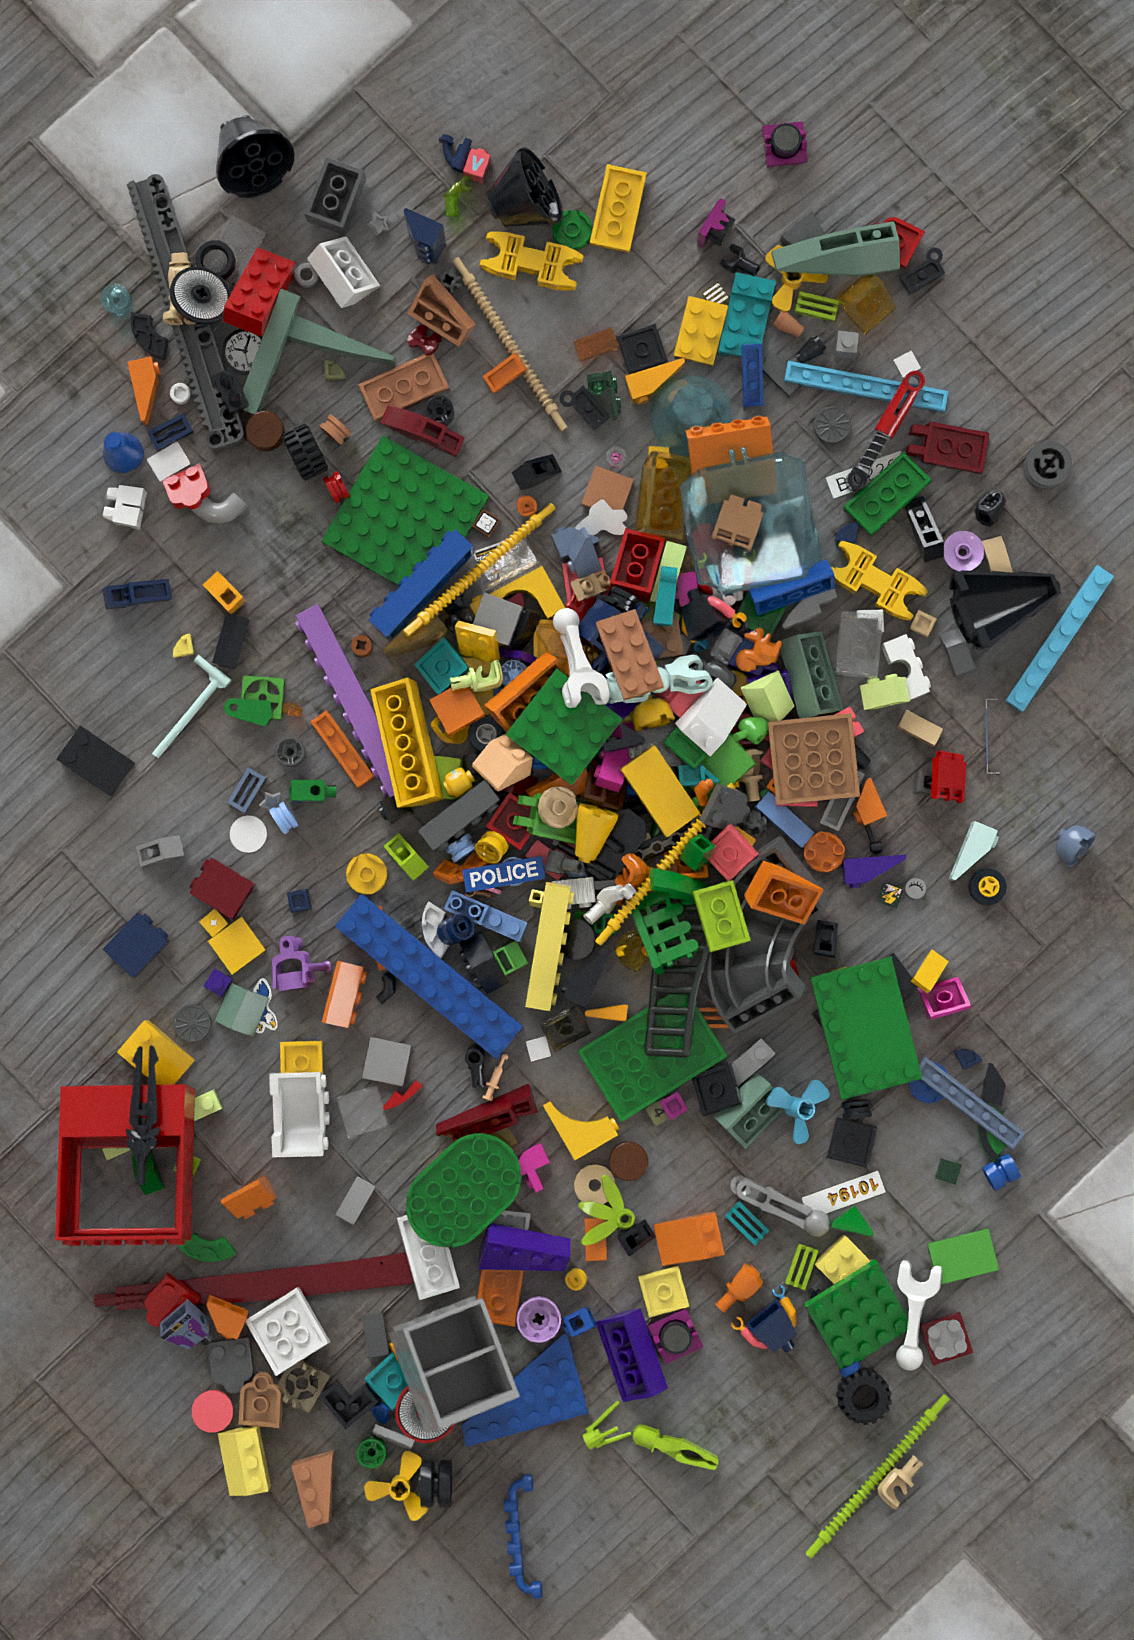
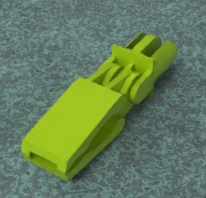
M639 1424L633 1429L634 1442L639 1446L650 1449L651 1452H653L655 1447L681 1463L715 1470L718 1466L717 1455L687 1439L660 1435L659 1428L655 1429L647 1425ZM688 1449L694 1451L703 1458L687 1456L681 1450Z

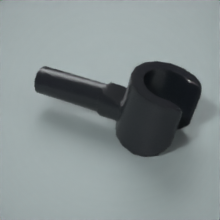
M865 826L870 842V852L874 854L881 853L883 850L882 842H875L870 826Z

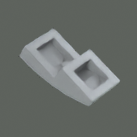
M357 1176L335 1216L354 1226L376 1186Z

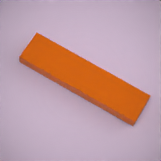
M327 710L310 721L358 789L375 778Z

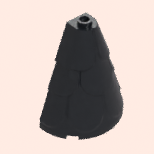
M961 570L952 574L949 589L953 590L950 604L954 620L967 644L972 643L975 650L991 647L1010 631L1015 630L1029 617L1035 616L1061 594L1060 583L1055 579L1054 574L1022 571L1011 573Z

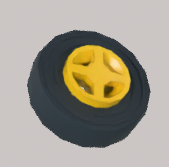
M986 868L979 870L970 879V895L981 905L997 904L1006 894L1007 885L1005 878L995 869Z

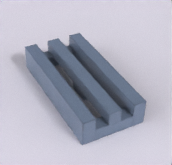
M248 767L227 803L246 814L267 778ZM252 774V779L250 780L249 784L247 785L246 789L241 795L239 801L235 803L234 800L236 799L237 795L239 794L249 775ZM257 778H259L260 780L254 788L252 794L250 795L244 807H242L241 805L243 801L245 800L246 796L248 795Z

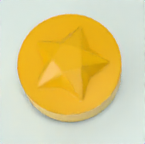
M574 1268L565 1277L566 1285L571 1290H581L587 1283V1275L583 1270Z

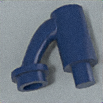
M442 134L439 142L442 143L447 163L451 166L452 170L463 173L471 150L472 140L465 138L463 144H459L455 157H453L450 146H453L454 138L450 135Z

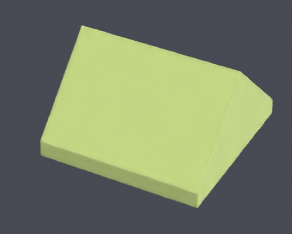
M779 671L740 687L754 717H762L767 722L781 721L794 708L793 701Z

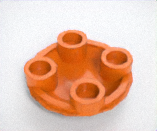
M820 831L812 835L804 846L806 863L818 872L828 873L836 870L842 864L845 857V847L842 841L830 832Z

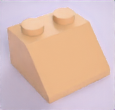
M504 734L489 742L473 762L472 767L492 787L500 791L531 775L533 757Z

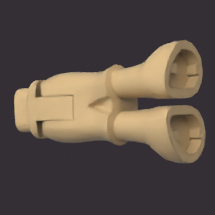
M187 253L171 254L168 271L169 289L176 274L185 268L191 267ZM169 294L170 310L164 312L163 322L169 325H182V315L174 308ZM184 318L186 324H196Z

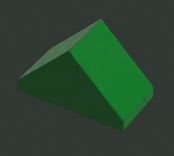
M151 1151L146 1162L145 1185H139L144 1195L165 1189L153 1151ZM133 1155V1156H132V1164H133L134 1178H135V1180H136V1179H137V1162H136V1160H135V1156Z

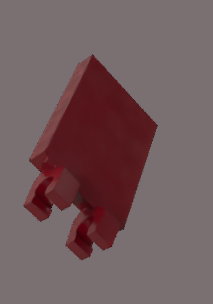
M931 421L925 424V426L913 424L910 426L909 435L923 437L921 446L909 444L906 448V455L919 457V460L922 461L921 463L982 474L990 433Z

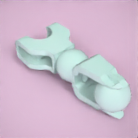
M681 656L675 659L673 663L665 665V669L657 667L664 687L653 691V693H662L669 688L671 692L681 691L687 694H696L708 691L713 681L709 673L702 670L703 662L699 656ZM692 663H696L693 668H689ZM609 672L606 674L610 693L608 703L622 702L623 698L613 672ZM706 679L702 684L696 683L698 680ZM651 692L625 700L623 702H644L648 700L649 695H651Z

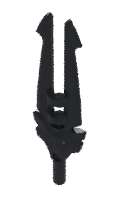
M152 1045L149 1046L147 1103H141L142 1046L138 1047L132 1060L136 1065L129 1124L133 1126V1130L126 1129V1135L129 1137L127 1147L132 1150L137 1162L136 1185H145L146 1162L151 1151L157 1147L158 1140L156 1137L160 1131V1128L153 1129V1125L158 1122L155 1064L159 1059Z

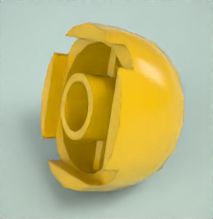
M652 695L648 697V700L636 705L632 713V721L636 732H643L642 728L645 727L649 728V731L671 723L670 719L675 720L670 705L661 698L653 699Z

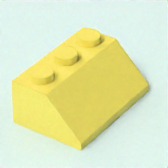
M246 1426L218 1432L229 1495L249 1496L268 1492L271 1488L260 1426Z

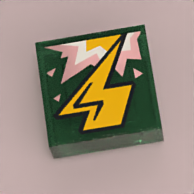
M883 882L877 902L897 908L904 889Z

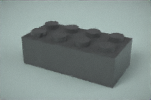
M483 780L418 831L435 853L437 851L441 853L448 848L451 840L454 838L459 840L467 833L465 830L472 825L474 828L483 821L482 817L485 814L489 813L491 815L496 812L501 801L487 782Z

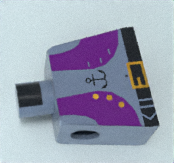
M188 1299L160 1322V1337L186 1349H191L198 1342L208 1345L213 1337L209 1333L208 1317Z

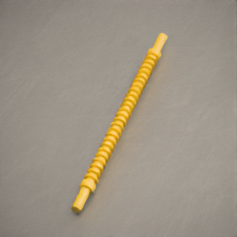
M550 503L537 515H532L529 521L527 520L525 524L521 525V528H517V532L514 531L513 535H509V539H505V543L501 542V546L496 547L497 550L493 549L492 553H488V557H484V561L480 560V565L476 564V568L472 567L471 571L467 572V575H463V579H458L454 586H450V590H446V594L442 593V597H437V601L434 600L433 605L429 604V609L425 608V612L421 611L417 615V619L407 626L403 633L409 637L421 625H426L430 622V618L433 619L434 614L438 615V610L442 611V607H447V603L450 604L451 600H455V596L460 595L459 592L463 593L464 589H468V585H472V581L476 582V577L480 578L481 574H485V570L488 571L489 567H493V563L496 564L498 560L502 559V556H506V552L509 553L510 549H514V545L517 546L518 541L522 542V538H526L527 535L531 534V531H535V528L542 525V521L556 509L555 506Z
M732 783L728 785V787L736 789V786ZM696 819V823L691 824L693 827L688 828V833L684 832L685 836L680 837L681 841H677V845L672 846L673 850L668 851L669 855L664 856L665 860H661L660 865L657 864V869H670V865L675 864L674 860L679 859L678 855H682V851L685 849L688 841L697 836L698 832L701 833V828L706 827L705 824ZM650 877L645 878L646 882H642L641 887H637L638 891L629 901L626 900L627 904L622 905V910L619 909L618 914H614L615 918H611L607 922L608 926L595 940L597 944L602 946L614 930L617 931L621 927L620 923H624V918L628 919L627 915L632 914L631 910H635V906L640 905L639 901L644 900L643 896L648 895L647 891H651Z

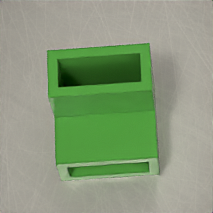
M517 941L493 952L505 975L528 964Z

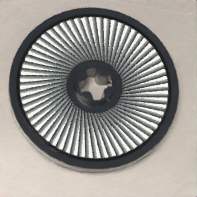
M189 267L176 274L170 286V299L180 315L198 324H212L223 318L224 306L231 292L227 283L220 275L204 267ZM199 292L202 293L203 298H199Z

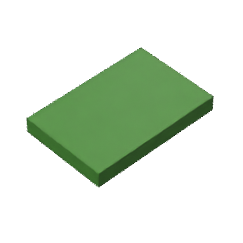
M988 1228L927 1243L932 1266L942 1267L941 1284L999 1270Z

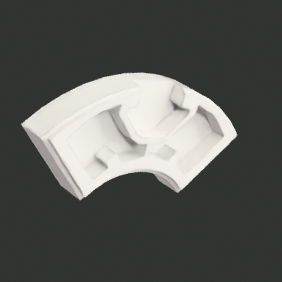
M428 901L422 916L423 934L429 948L438 957L442 958L450 945L444 944L438 938L437 927L444 919L446 912Z

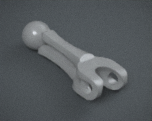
M741 1175L733 1177L730 1181V1190L738 1197L757 1206L760 1211L773 1214L796 1225L800 1229H805L811 1236H823L830 1228V1219L821 1210H812L811 1207L784 1196L772 1187H764ZM771 1199L803 1213L806 1216L804 1217V1219L798 1218L779 1209L778 1207L772 1205L769 1202Z

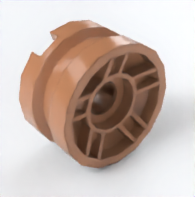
M331 414L327 417V421L319 426L339 446L344 443L345 437L351 435L349 429Z

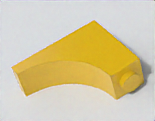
M551 1101L543 1105L574 1160L618 1136L616 1130L619 1127L614 1118L609 1119L606 1116L594 1121H579L562 1114Z

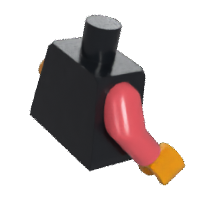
M697 588L687 592L690 603L681 610L683 616L681 629L688 639L695 643L694 650L696 652H701L703 648L706 650L709 647V641L706 638L728 624L730 618L733 619L732 624L735 627L742 625L737 618L743 622L747 620L744 613L735 614V610L716 596L701 595Z

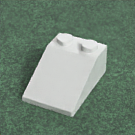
M717 678L712 683L711 688L705 691L675 724L703 751L711 756L726 740L747 704Z

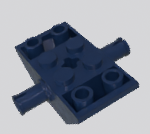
M600 599L595 602L578 627L579 637L599 651V656L591 665L592 669L595 670L597 668L596 672L599 673L604 670L609 660L595 623L622 614L619 610ZM638 602L634 609H636L638 618L641 621L646 613L649 612V609L646 606L642 609L643 604ZM643 629L653 658L656 661L665 648Z

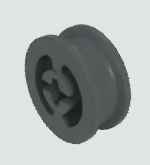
M1045 441L1037 444L1027 454L1024 461L1026 478L1031 484L1041 489H1052L1059 486L1069 476L1072 469V458L1069 451L1062 444L1054 441ZM1042 452L1054 453L1061 461V469H1059L1058 467L1059 461L1056 458L1050 465V467L1042 474L1043 476L1052 475L1054 477L1052 479H1046L1041 477L1035 470L1034 461L1037 462V470L1038 472H1040V470L1046 465V463L1054 456L1052 454L1043 455Z

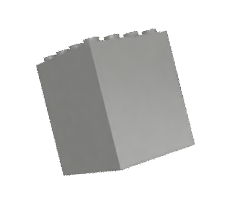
M473 1296L458 1301L450 1306L435 1310L430 1314L415 1318L413 1321L393 1327L394 1332L389 1333L424 1431L443 1429L520 1397L483 1298L476 1299Z

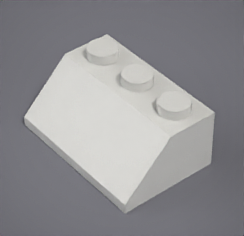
M346 236L320 243L307 258L341 308L356 304L380 287V284Z

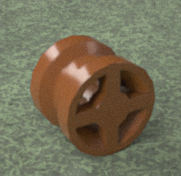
M358 635L351 642V648L358 657H367L373 650L372 642L367 636Z

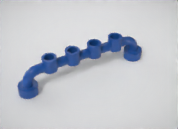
M523 1474L522 1479L516 1480L510 1485L508 1499H504V1512H509L510 1520L506 1521V1533L511 1534L512 1542L507 1543L508 1555H513L514 1563L509 1564L510 1576H515L516 1585L520 1591L525 1594H532L533 1599L542 1598V1582L532 1581V1586L525 1584L523 1578L524 1568L521 1555L522 1545L520 1541L516 1492L519 1488H523L524 1492L533 1491L532 1474Z

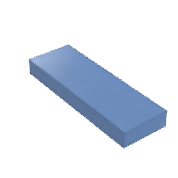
M769 791L754 807L800 849L815 833L786 806H775V796Z

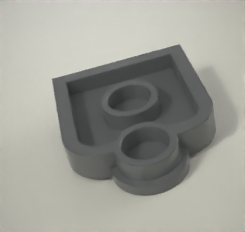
M717 783L699 821L722 830L729 824L735 827L736 824L745 822L750 814V808L746 805V794L740 790Z
M250 1336L241 1337L237 1340L227 1339L210 1342L207 1346L213 1380L218 1384H223L224 1388L230 1393L239 1392L244 1386V1381L248 1380L254 1373Z

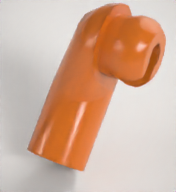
M711 779L702 780L695 786L694 790L700 806L707 805L709 801L707 794L709 790L714 788V783Z

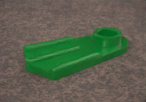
M231 698L224 705L225 713L228 716L262 726H267L273 716L271 702L266 700ZM233 704H236L238 706V709L235 712H232L230 710V707Z

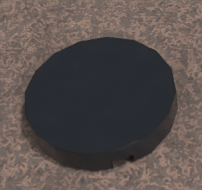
M580 918L570 919L569 925H564L563 932L567 933L566 944L561 945L560 953H564L566 958L572 960H579L589 956L595 949V940L597 939L593 926Z

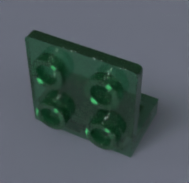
M611 371L587 375L586 385L589 392L600 394L605 392V389H608L613 420H617L618 414L621 413L620 397L615 396L618 389L616 376L612 377Z

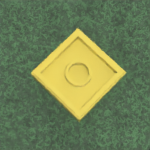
M678 1265L638 1276L649 1318L690 1307Z

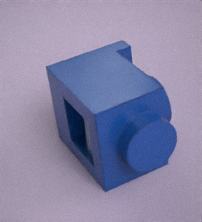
M584 1307L563 1318L565 1322L563 1328L566 1334L574 1338L598 1327L589 1307ZM581 1319L583 1321L582 1327L577 1326V1320Z

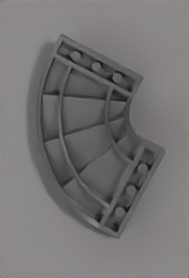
M781 836L757 850L759 855L733 879L751 941L713 951L710 953L707 961V979L712 1001L721 1018L733 1034L801 999L805 989V985L790 966L794 955V942L804 924L752 909L744 896L763 861L781 866L818 886ZM824 892L807 921L825 912L829 899Z

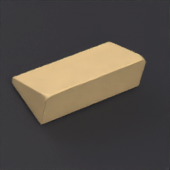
M907 709L897 726L898 729L932 747L936 745L943 730Z

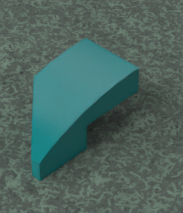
M699 764L695 770H692L688 765H678L679 782L683 787L696 786L700 781H705L706 779H711L713 783H719V779L711 774L703 765Z

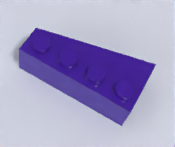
M490 1223L479 1250L478 1269L565 1271L570 1259L571 1238Z

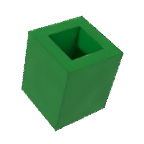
M699 834L688 841L680 859L688 867L697 871L708 863L716 846L702 834Z

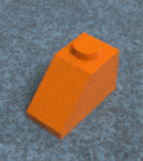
M871 778L864 781L860 797H858L854 806L855 812H853V816L857 824L861 823L862 827L887 816Z
M209 1295L207 1308L217 1332L227 1339L234 1338L237 1340L247 1319L248 1310Z

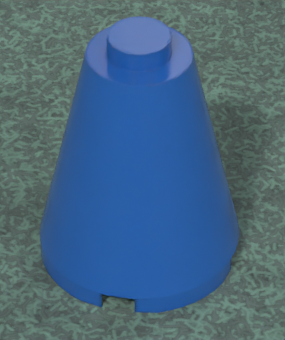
M113 432L105 437L102 456L104 462L111 470L117 473H128L139 467L144 457V451L141 442L136 436L126 432Z

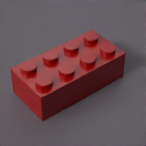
M257 247L224 306L223 322L262 337L280 289L287 291L294 278L295 262Z

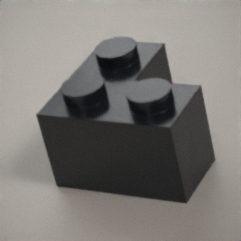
M481 931L459 943L463 950L459 953L464 963L469 962L466 967L471 976L476 975L473 979L479 989L483 987L486 994H489L509 983Z
M338 1379L319 1395V1398L345 1430L376 1405L380 1399L367 1383L350 1395Z

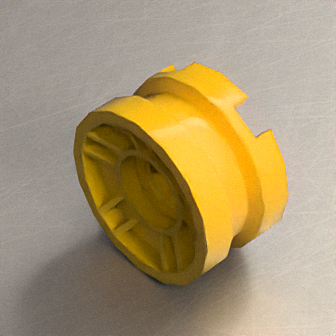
M486 831L476 843L475 850L482 860L495 864L507 852L508 843L499 833Z

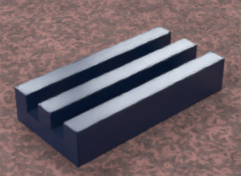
M182 413L147 433L156 450L160 451L194 433L186 416ZM183 420V424L167 431L166 433L156 438L154 437V435L158 434L159 432ZM184 428H187V429L184 430L183 432H181V433H179V434H177V435H175V436H173V437H171V438L165 440L164 442L158 444V442L162 441L163 439H165V438H167V437H169V436H171V435H173V434H175V433L181 431V430L184 429Z

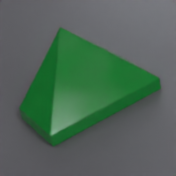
M856 1206L830 1221L832 1228L873 1237L874 1232Z

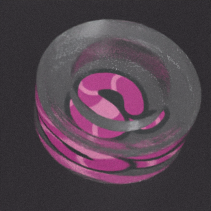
M618 446L610 448L606 454V461L613 468L622 467L627 459L625 450Z

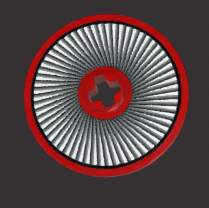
M408 1386L400 1393L395 1406V1416L399 1428L410 1439L421 1443H431L444 1438L454 1428L455 1424H452L440 1430L424 1431Z

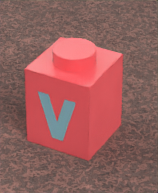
M471 148L463 170L464 178L484 183L491 163V155L486 150Z

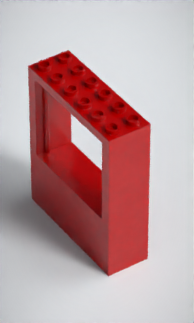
M186 1084L156 1085L158 1122L153 1125V1129L160 1128V1131L156 1137L158 1142L155 1148H177L175 1227L79 1229L82 1149L128 1148L127 1140L129 1137L126 1135V1129L133 1130V1126L129 1124L133 1085L61 1086L56 1241H62V1245L81 1246V1242H83V1245L102 1246V1242H104V1245L122 1246V1242H125L127 1245H143V1241L151 1245H164V1241L172 1245H185V1241H191L195 1088ZM141 1085V1103H147L148 1085Z

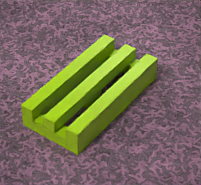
M800 291L794 313L834 322L839 300ZM802 298H803V299H807V300H812V301L820 302V303H824V304H828V305H833L834 307L825 306V305H821V304H817V303H813V302H809V301H804V300H802ZM800 305L832 312V315L800 308Z
M798 1243L785 1284L805 1290L819 1250ZM801 1249H804L805 1252L802 1257L795 1281H792L791 1278L795 1266L797 1264ZM809 1252H812L803 1282L800 1284L799 1281Z

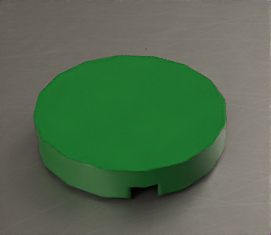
M566 210L563 212V219L560 220V223L552 227L553 238L556 244L578 251L586 247L590 242L592 223L582 211Z

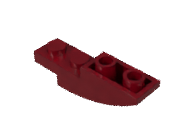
M391 405L387 406L380 422L381 425L415 441L420 440L454 457L457 456L465 438L448 430L446 425Z

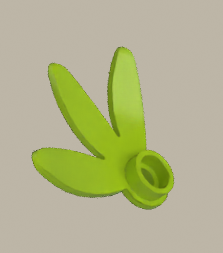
M604 1174L601 1178L602 1188L607 1201L612 1207L610 1208L604 1204L592 1201H584L578 1204V1207L586 1214L607 1220L586 1233L581 1240V1244L584 1246L603 1240L618 1227L626 1230L635 1223L634 1213L624 1208L619 1189L607 1174ZM623 1215H627L628 1220L625 1223L621 1222V1217Z

